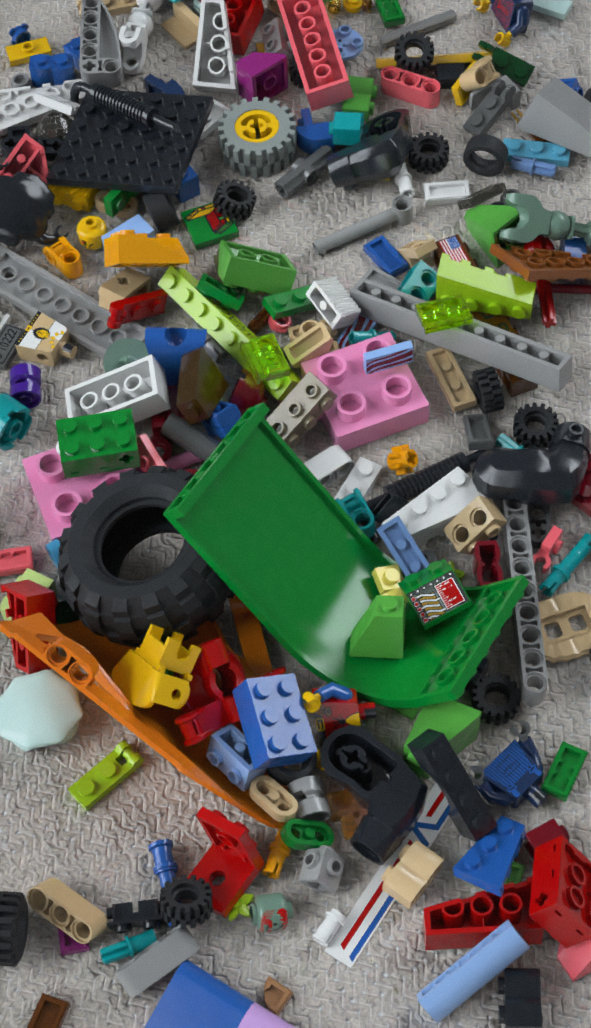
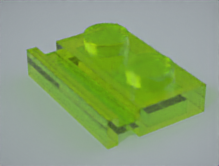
M462 294L415 305L416 315L422 327H424L425 334L473 323L472 313L470 314L469 307Z
M273 333L252 338L250 342H240L241 353L256 384H260L262 380L271 381L290 375L291 369Z

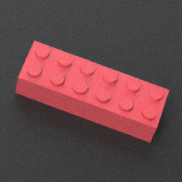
M277 0L311 110L315 111L353 98L351 85L323 0Z

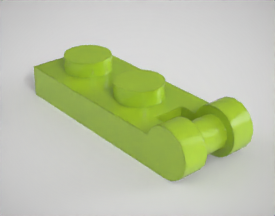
M127 740L121 741L109 755L68 788L72 797L86 811L91 809L144 762V758L138 752H133L132 746ZM124 757L127 763L121 766L118 762Z

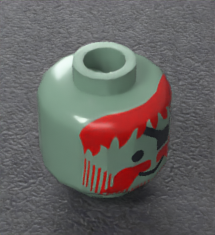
M282 893L257 895L254 903H250L252 926H257L261 932L284 930L287 927L288 919L293 918L291 901H286Z

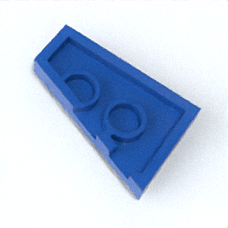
M501 816L496 821L497 826L478 840L453 867L455 877L499 897H502L506 878L509 879L512 871L511 865L514 858L518 856L526 834L525 825Z

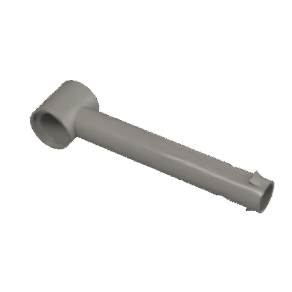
M406 195L396 196L392 200V208L319 240L317 238L312 242L316 254H326V251L334 247H338L392 222L400 226L410 224L413 220L412 199Z

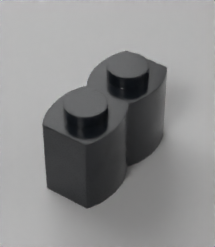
M505 968L503 976H498L497 991L499 995H503L504 1005H498V1024H504V1028H542L540 969Z

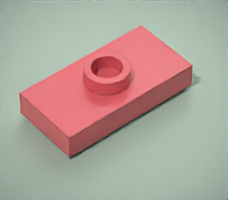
M147 434L138 435L137 443L141 463L139 468L143 473L147 472L150 466H166Z
M31 546L0 550V577L23 574L27 568L34 570Z

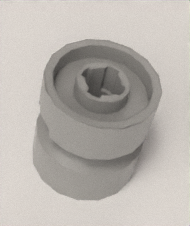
M314 775L305 776L289 783L287 786L288 792L298 802L295 819L326 822L330 819L331 812L328 800L324 798L326 793L321 777Z

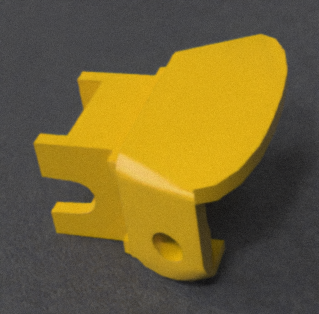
M150 624L141 646L135 650L130 649L113 668L112 680L134 706L146 709L157 703L170 708L181 709L189 698V681L193 677L191 671L201 648L191 644L189 650L181 645L184 635L178 632H173L171 637H167L164 644L160 641L164 628ZM166 669L177 672L183 679L165 674ZM177 689L176 695L172 697V692Z

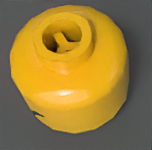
M87 216L81 219L77 224V235L81 246L89 250H97L103 247L101 236L108 233L104 220L97 216Z

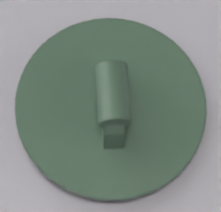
M124 338L114 342L107 349L104 356L103 366L105 373L149 356L146 344L133 338Z

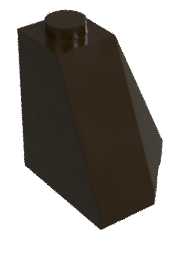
M203 346L183 354L177 379L176 406L188 423L193 425L210 418L229 387L228 382Z

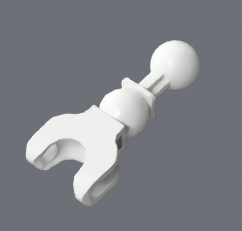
M136 0L139 8L133 7L131 10L132 14L127 19V24L121 26L119 44L120 47H123L122 64L124 73L139 74L142 71L146 58L148 36L153 31V12L160 8L163 0ZM130 60L137 61L135 65L129 66Z

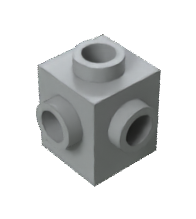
M322 845L320 848L307 849L298 881L316 892H336L346 859L336 854V850L329 846Z

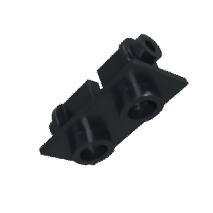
M158 898L138 901L139 912L134 913L132 902L112 904V907L106 908L107 919H113V922L107 923V927L109 930H114L116 934L129 933L132 931V927L143 926L144 930H154L160 928V924L166 922L164 917L160 916L161 907Z

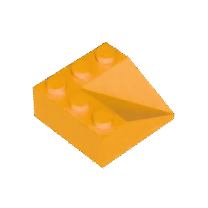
M120 230V232L112 233L111 237L104 239L105 267H170V265L176 267L189 264V257L178 238H170L168 233L156 234V238H148L147 233L135 234V230Z

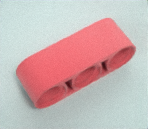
M386 66L381 70V92L383 94L427 109H433L439 105L441 86L437 80L395 66Z

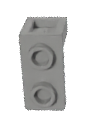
M504 75L490 82L487 86L471 92L469 108L472 111L475 110L485 96L491 92L493 84L499 79L505 81V88L509 84L516 87V92L508 103L512 110L520 106L521 90Z

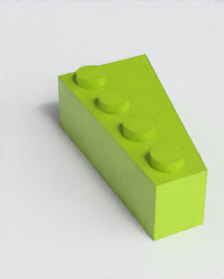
M442 253L437 272L435 304L446 308H458L530 320L537 282H529L522 277L506 273L504 276L499 275L493 268L485 266L484 269L471 266V261L461 259L458 262L450 259V255Z

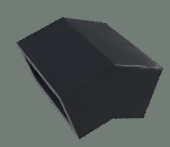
M464 63L436 65V80L440 83V89H451L464 72Z
M390 489L372 510L374 520L382 525L385 520L409 502L403 496Z

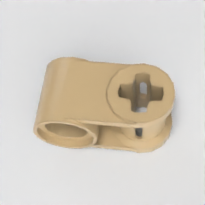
M491 55L477 60L460 75L459 83L464 91L469 92L483 88L500 77V73L496 72L492 64Z

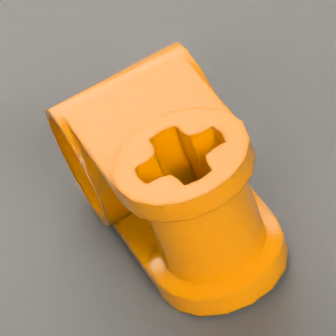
M61 236L59 241L50 247L45 246L43 248V253L47 260L66 278L76 279L83 274L84 270L80 253L64 236Z

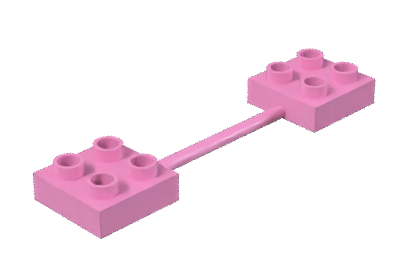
M390 332L300 363L301 379L310 371L338 396L334 400L333 406L329 410L324 411L317 421H322L333 445H340L344 451L429 422V403L408 364L367 375L364 371L363 353L396 344ZM56 448L22 459L27 479L51 541L58 539L59 542L63 529L71 527L70 519L72 518V512L80 502L87 504L94 497L93 489L104 481L109 486L120 480V473L134 469L129 468L65 479L60 455L57 453ZM186 451L171 456L164 463L167 468H172L176 471L203 460ZM140 468L135 469L136 471L143 473V471Z

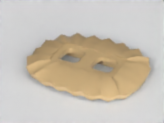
M568 592L539 601L545 661L554 664L559 661L567 662L572 659H580L584 655H588L589 649H591V595L585 592ZM576 616H582L587 628L574 631L568 620ZM557 624L562 636L549 639L544 627Z

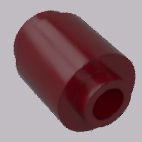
M160 432L153 434L149 439L155 449L156 447L163 448V450H156L164 462L172 454V441L161 435Z

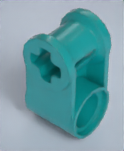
M355 488L353 493L346 497L335 499L357 526L362 521L369 522L367 526L358 527L368 538H371L376 531L375 520L360 490Z

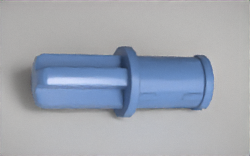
M514 155L511 160L510 169L527 172L531 176L538 174L553 177L556 174L557 166L537 161V158L529 159Z

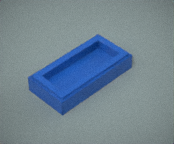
M383 235L363 245V251L382 271L396 277L409 270V263Z

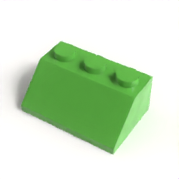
M225 240L220 241L218 275L225 286L230 288L240 286L253 293L262 291L267 292L268 295L292 289L297 270L286 254Z

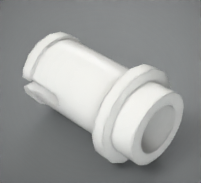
M334 908L330 912H325L326 918L312 935V938L317 943L326 948L338 929L345 926L344 921L346 917Z

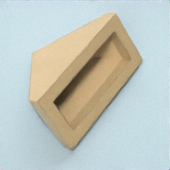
M321 321L285 346L283 350L291 365L296 368L300 367L301 362L329 353L334 340L325 323Z

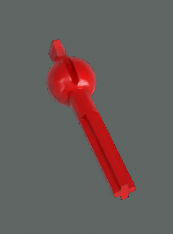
M538 235L533 241L523 245V249L531 252L535 248L555 250L552 240L543 235ZM539 279L537 280V291L542 324L545 325V328H550L551 325L556 326L557 324L551 282Z

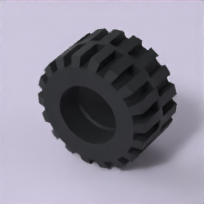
M0 891V966L16 967L23 956L26 945L28 905L22 892Z

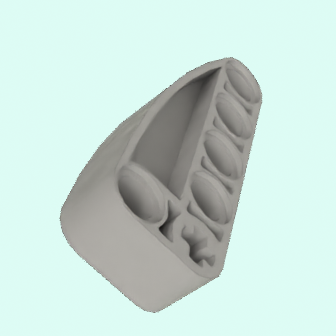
M82 0L79 62L82 82H86L91 86L95 83H101L107 87L115 88L123 83V64L115 24L102 0Z

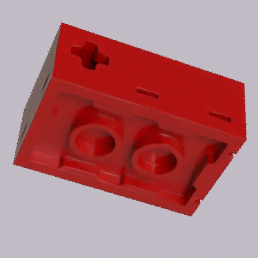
M561 835L535 847L529 916L534 922L544 928L552 938L556 939L565 948H569L591 938V863L588 858L574 845L568 843L569 841Z

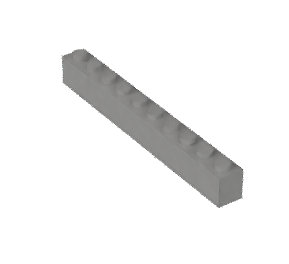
M363 277L349 291L350 297L356 302L358 308H361L359 315L557 392H560L572 378V355Z

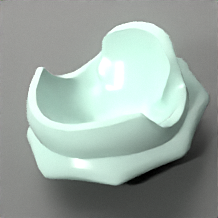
M42 670L14 678L0 697V736L11 741L24 752L34 748L66 743L76 734L79 721L83 716L77 688L51 670Z

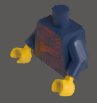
M474 0L473 5L480 6L476 11L481 13L487 12L489 4H492L491 9L506 34L498 32L494 37V40L501 47H508L512 36L515 38L519 33H526L533 8V0Z

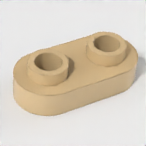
M101 190L96 193L94 200L98 211L106 213L103 198L111 190ZM132 196L125 208L115 216L122 218L134 217L139 210L137 199Z
M265 775L257 776L251 781L249 789L250 798L274 820L288 822L290 819L295 818L298 802L278 782Z

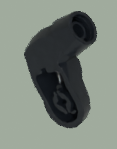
M405 108L395 109L376 116L363 126V134L359 143L327 157L328 170L337 188L344 187L345 191L356 188L360 181L388 179L399 174L406 156L413 147L409 110Z
M563 422L555 429L548 450L544 448L512 449L503 447L488 449L478 457L472 470V481L477 491L485 497L495 500H510L533 506L569 504L579 493L585 478L588 460L590 459L591 432L580 423Z
M347 725L334 730L324 740L320 750L321 766L334 781L348 790L355 800L364 809L368 810L367 815H363L350 839L351 845L369 861L383 865L414 829L424 810L428 787L400 755L379 742L368 730L361 726Z

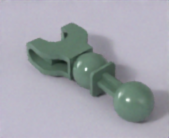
M521 193L506 194V205L517 209L520 220L514 228H502L499 235L500 240L513 243H528L533 241L538 235H545V237L553 241L571 240L575 236L583 238L586 244L591 247V221L587 224L575 222V216H567L561 211L545 210L539 199L533 195Z

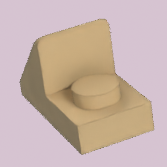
M434 239L413 240L397 249V251L409 263V268H412L420 260L432 267L434 261L431 257V251L438 247Z

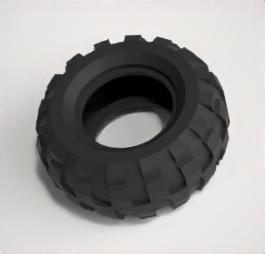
M150 466L145 473L136 471L134 468L120 473V480L109 486L105 481L92 490L94 497L87 504L80 502L72 512V518L70 519L71 527L63 529L60 539L58 557L60 587L65 593L67 603L82 623L94 634L102 637L106 636L110 642L137 648L142 644L150 624L164 628L160 639L164 644L167 637H171L173 632L183 634V640L186 641L199 634L196 628L209 620L213 623L224 612L223 603L225 600L233 598L235 593L185 538L177 558L161 573L139 581L119 579L120 567L125 557L138 543L150 536L161 533L180 534L163 513L195 475L181 469L175 471L172 468H166V466Z

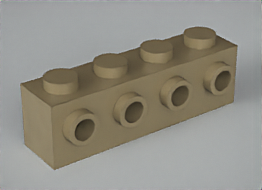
M309 371L266 421L292 449L299 444L301 437L306 431L316 425L317 419L323 412L333 406L334 400L338 396L322 380Z

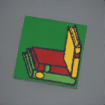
M208 203L180 212L181 219L196 250L220 243L221 240L226 241L239 237V231L234 220H229L228 216L222 217V212L218 214L216 212L217 208L213 207L214 203Z

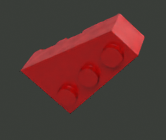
M29 579L0 585L2 593L7 592L10 609H5L6 618L11 617L12 620L41 612L52 624L57 625L55 616L57 598L55 591ZM10 638L16 668L28 674L52 669L17 640Z

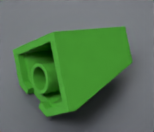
M377 595L351 632L349 656L403 659L406 624L404 596Z

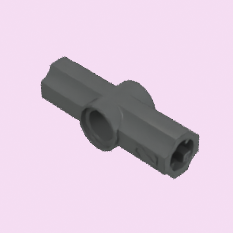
M327 145L322 146L306 159L303 157L298 158L292 164L291 170L274 183L278 194L285 199L289 198L304 185H314L319 179L320 173L328 168L326 160L329 155L334 154L332 149Z

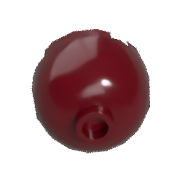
M244 368L241 374L245 375L244 379L240 377L237 380L228 403L237 405L241 413L240 417L247 409L264 402L266 405L268 400L267 397H264V382L259 376Z

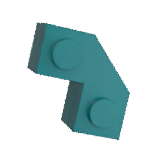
M336 111L334 120L329 122V135H333V144L354 146L359 143L363 134L364 113Z

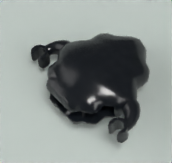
M9 161L4 165L0 164V171L6 169ZM17 172L13 177L0 176V242L7 246L15 247L22 240L36 241L41 245H51L58 242L62 236L58 233V230L63 225H58L53 235L46 233L48 220L55 213L53 204L55 195L37 174ZM67 232L66 235L63 236L66 238L69 235V232Z

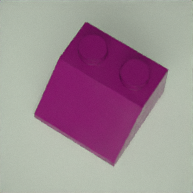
M252 52L236 62L238 94L243 99L246 98L247 102H251L252 97H258V101H263L264 97L271 99L288 88L287 56L285 54Z

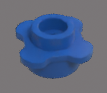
M26 23L16 26L9 31L12 37V45L30 41L31 35L27 30L29 26Z

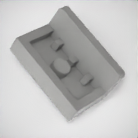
M276 17L261 30L265 53L285 54L289 62L292 59V55H294L284 22Z

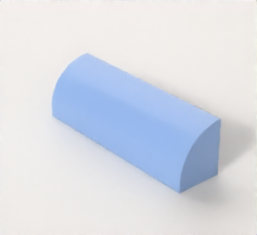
M506 920L416 994L418 1002L439 1023L531 947L510 921Z

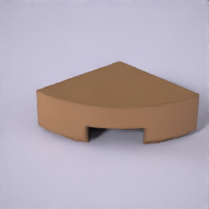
M269 976L264 986V1000L267 1009L279 1017L292 998L293 992Z

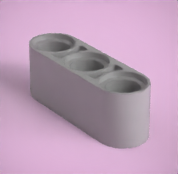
M179 924L176 928L171 929L119 967L114 974L129 997L133 998L195 954L200 949V946L188 928L181 929V924Z

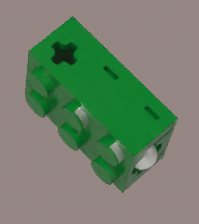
M132 408L56 420L58 434L56 451L60 455L65 479L141 467Z

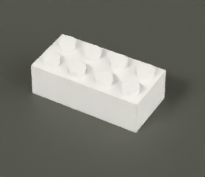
M152 354L65 389L68 418L132 408L134 423L171 409L165 370Z

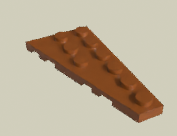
M491 243L489 252L508 265L510 270L522 275L526 281L537 282L539 279L555 282L557 279L576 281L577 278L591 281V254L582 253V257L578 258L571 257V252L538 248L531 252L522 249L520 246H512L511 250L501 248L500 244Z

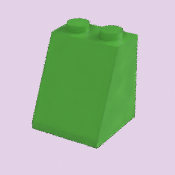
M457 701L423 706L404 744L403 759L419 777L422 776L429 779L431 776L420 768L407 744L429 728L444 733L454 752L458 755L477 739L482 711Z

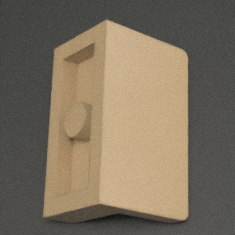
M180 1L173 3L174 16L161 23V26L184 49H188L197 44L199 17Z

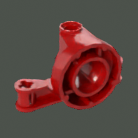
M221 637L198 646L201 648V651L191 671L193 677L189 681V698L181 708L186 714L174 719L175 724L179 725L185 739L183 741L184 746L196 744L221 727L240 721L232 691L246 679L244 667L237 656L225 647ZM279 667L260 677L282 675L286 672L285 667ZM214 668L221 676V690L216 685V673H213ZM173 672L174 677L183 679L180 674ZM177 689L173 691L174 696L177 693Z

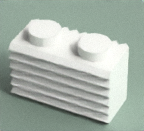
M336 276L314 281L306 293V296L332 330L352 325L361 312V308H358L350 294H347L345 287H343L342 283H339Z

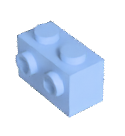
M232 723L211 735L206 757L213 766L222 771L228 780L240 790L246 791L250 788L251 781L255 777L265 774L266 768L254 770L245 736Z

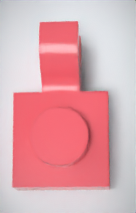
M556 526L552 527L542 542L540 550L533 555L534 566L537 562L545 564L542 570L544 574L550 569L551 556L553 554L557 555L564 544V541L561 540L563 530Z

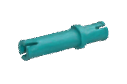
M585 533L563 560L551 568V573L539 585L540 591L546 588L542 592L544 595L552 597L562 583L568 582L571 578L570 574L591 551V534Z

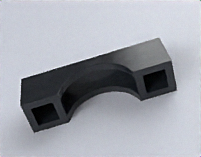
M428 728L407 744L420 768L432 777L444 793L450 806L448 815L461 836L477 842L497 826L495 819L444 733Z

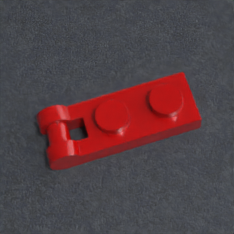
M163 289L111 302L109 308L111 315L108 317L107 326L112 329H119L122 324L163 314L168 294Z

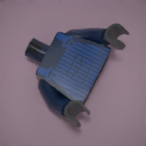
M519 721L522 727L520 733L516 726L510 727V733L515 737H519V741L513 740L484 770L480 766H470L475 775L474 778L471 774L468 773L472 782L475 783L477 791L488 803L518 808L527 799L533 806L539 808L548 797L538 788L542 783L543 765L531 736H527L530 732V725L526 721Z

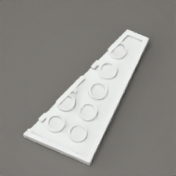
M82 79L67 80L62 85L54 86L46 83L42 84L40 88L31 89V86L0 90V137L8 134V127L29 126L62 113L35 102V93L48 91L70 100L71 87L76 82H82ZM80 91L79 104L82 103L85 92Z

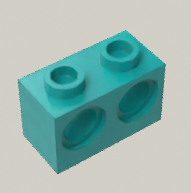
M420 260L410 268L397 290L428 301L436 295L437 272Z

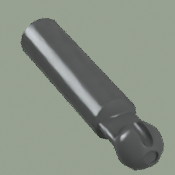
M174 413L167 418L160 431L161 435L203 461H206L220 444V441L194 425H190L186 420Z

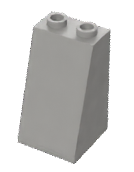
M554 77L536 94L518 123L517 128L591 158V102L560 79Z

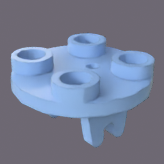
M341 25L338 29L333 30L342 61L354 59L362 52L363 38L358 32L352 30L349 25Z

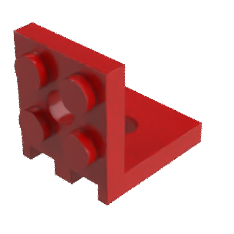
M202 806L196 817L213 844L187 879H190L191 875H196L197 881L200 877L205 879V883L208 882L210 889H212L213 912L226 918L263 868L265 862L256 848L258 846L257 843L250 838L248 834L249 829L239 821L233 823L220 811L214 809L212 812ZM225 876L222 884L212 885L215 878Z

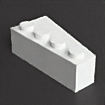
M201 0L192 85L195 90L238 94L226 3L224 0Z
M458 466L385 520L382 525L399 516L419 547L428 543V540L438 535L440 537L446 535L443 528L478 495L485 496L477 491L472 479Z

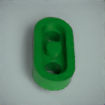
M294 818L290 819L280 831L283 842L292 849L320 848L322 845L331 846L334 842L332 829L321 821Z

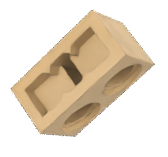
M478 495L443 530L458 553L473 555L476 542L488 541L490 538L498 535L501 527L507 523V520L491 498Z

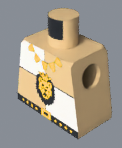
M39 311L15 343L20 359L48 366H55L62 356L73 359L77 353V346L70 344L71 339L68 329Z

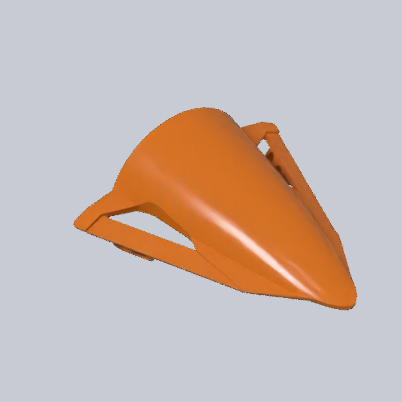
M235 594L233 598H228L244 659L237 654L235 655L244 667L246 679L260 677L273 670L261 626L256 616ZM41 612L12 621L0 620V631L9 638L17 640L172 763L178 771L260 823L276 829H281L287 823L274 820L250 798L249 789L243 792L236 785L232 784L222 771L210 763L206 757L212 734L220 729L212 732L206 739L196 744L184 746L183 741L185 739L181 729L174 722V719L186 714L182 709H174L157 703L145 709L134 706L128 701L113 682L111 675L113 668L130 649L135 650V647L110 642L106 636L102 637L94 634L81 620L55 625ZM207 620L196 628L199 634L181 642V645L189 650L191 644L199 646L207 641L221 637L225 647L234 653L216 621L211 623ZM56 647L63 648L67 657L60 656L57 653ZM79 666H80L87 674H83V673L79 670ZM214 668L213 673H216V685L221 690V676ZM241 721L232 723L244 734ZM280 784L285 790L288 791L287 785Z

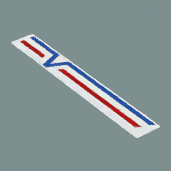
M437 783L434 784L427 795L424 810L414 829L402 841V845L380 866L345 919V926L339 928L324 951L352 968L395 901L393 897L382 890L384 882L381 879L382 875L390 865L393 867L397 865L400 861L398 855L406 844L411 846L417 840L427 848H430L450 817L448 815L450 811L449 803Z

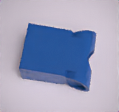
M146 328L145 344L147 351L164 368L167 386L177 385L183 354L201 346L205 349L207 329Z

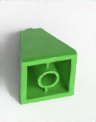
M477 205L473 209L470 208L466 211L464 219L468 231L495 267L499 268L505 263L489 252L491 243L500 244V247L506 250H511L512 246H520L523 249L524 243H513L499 239L502 228H514L518 225L520 219L516 208L507 205Z

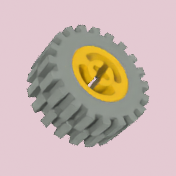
M252 97L251 102H247L245 98L240 100L241 105L239 106L236 103L230 105L231 111L226 109L223 112V118L220 117L218 121L220 155L223 158L224 164L226 166L230 165V170L234 173L239 170L241 176L246 177L247 173H251V178H257L258 174H263V178L270 177L269 172L273 171L276 175L280 173L281 166L284 169L289 167V161L293 162L295 153H297L296 121L293 113H289V108L286 105L281 108V102L277 100L270 103V98L264 97L263 101H258V97ZM259 128L260 139H256L255 129Z

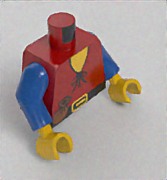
M331 682L321 688L312 689V693L306 691L303 694V699L307 702L304 704L305 710L315 715L320 747H322L324 740L334 730L347 725L362 727L361 720L377 718L375 701L359 704L357 691L353 688ZM317 749L316 753L318 762L316 763V767L320 770H324V768L321 766L320 750Z

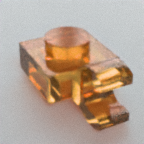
M348 790L326 793L325 798L328 800L332 823L340 821L345 841L350 840L357 828L354 818H359L360 814L357 801Z

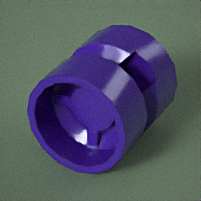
M21 363L13 366L10 370V396L29 409L37 407L42 400L41 370L36 365Z

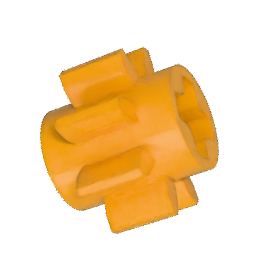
M409 444L391 447L392 452L387 456L388 467L392 471H396V476L413 473V468L418 463L417 453L413 449H409Z

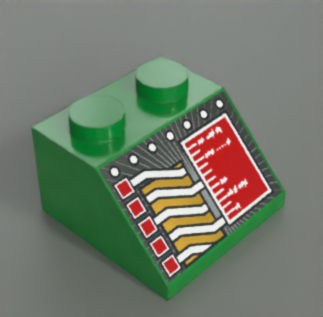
M445 559L432 562L427 568L406 576L403 581L398 583L408 607L425 630L473 605L455 572Z

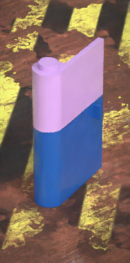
M185 960L175 972L144 1028L296 1027L197 965Z

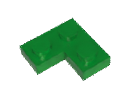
M203 273L196 287L205 297H213L221 301L225 308L237 311L241 307L248 291L240 286H237V288L227 287Z

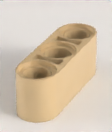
M50 877L30 888L27 893V901L33 910L81 944L89 943L108 929L106 915L57 878Z

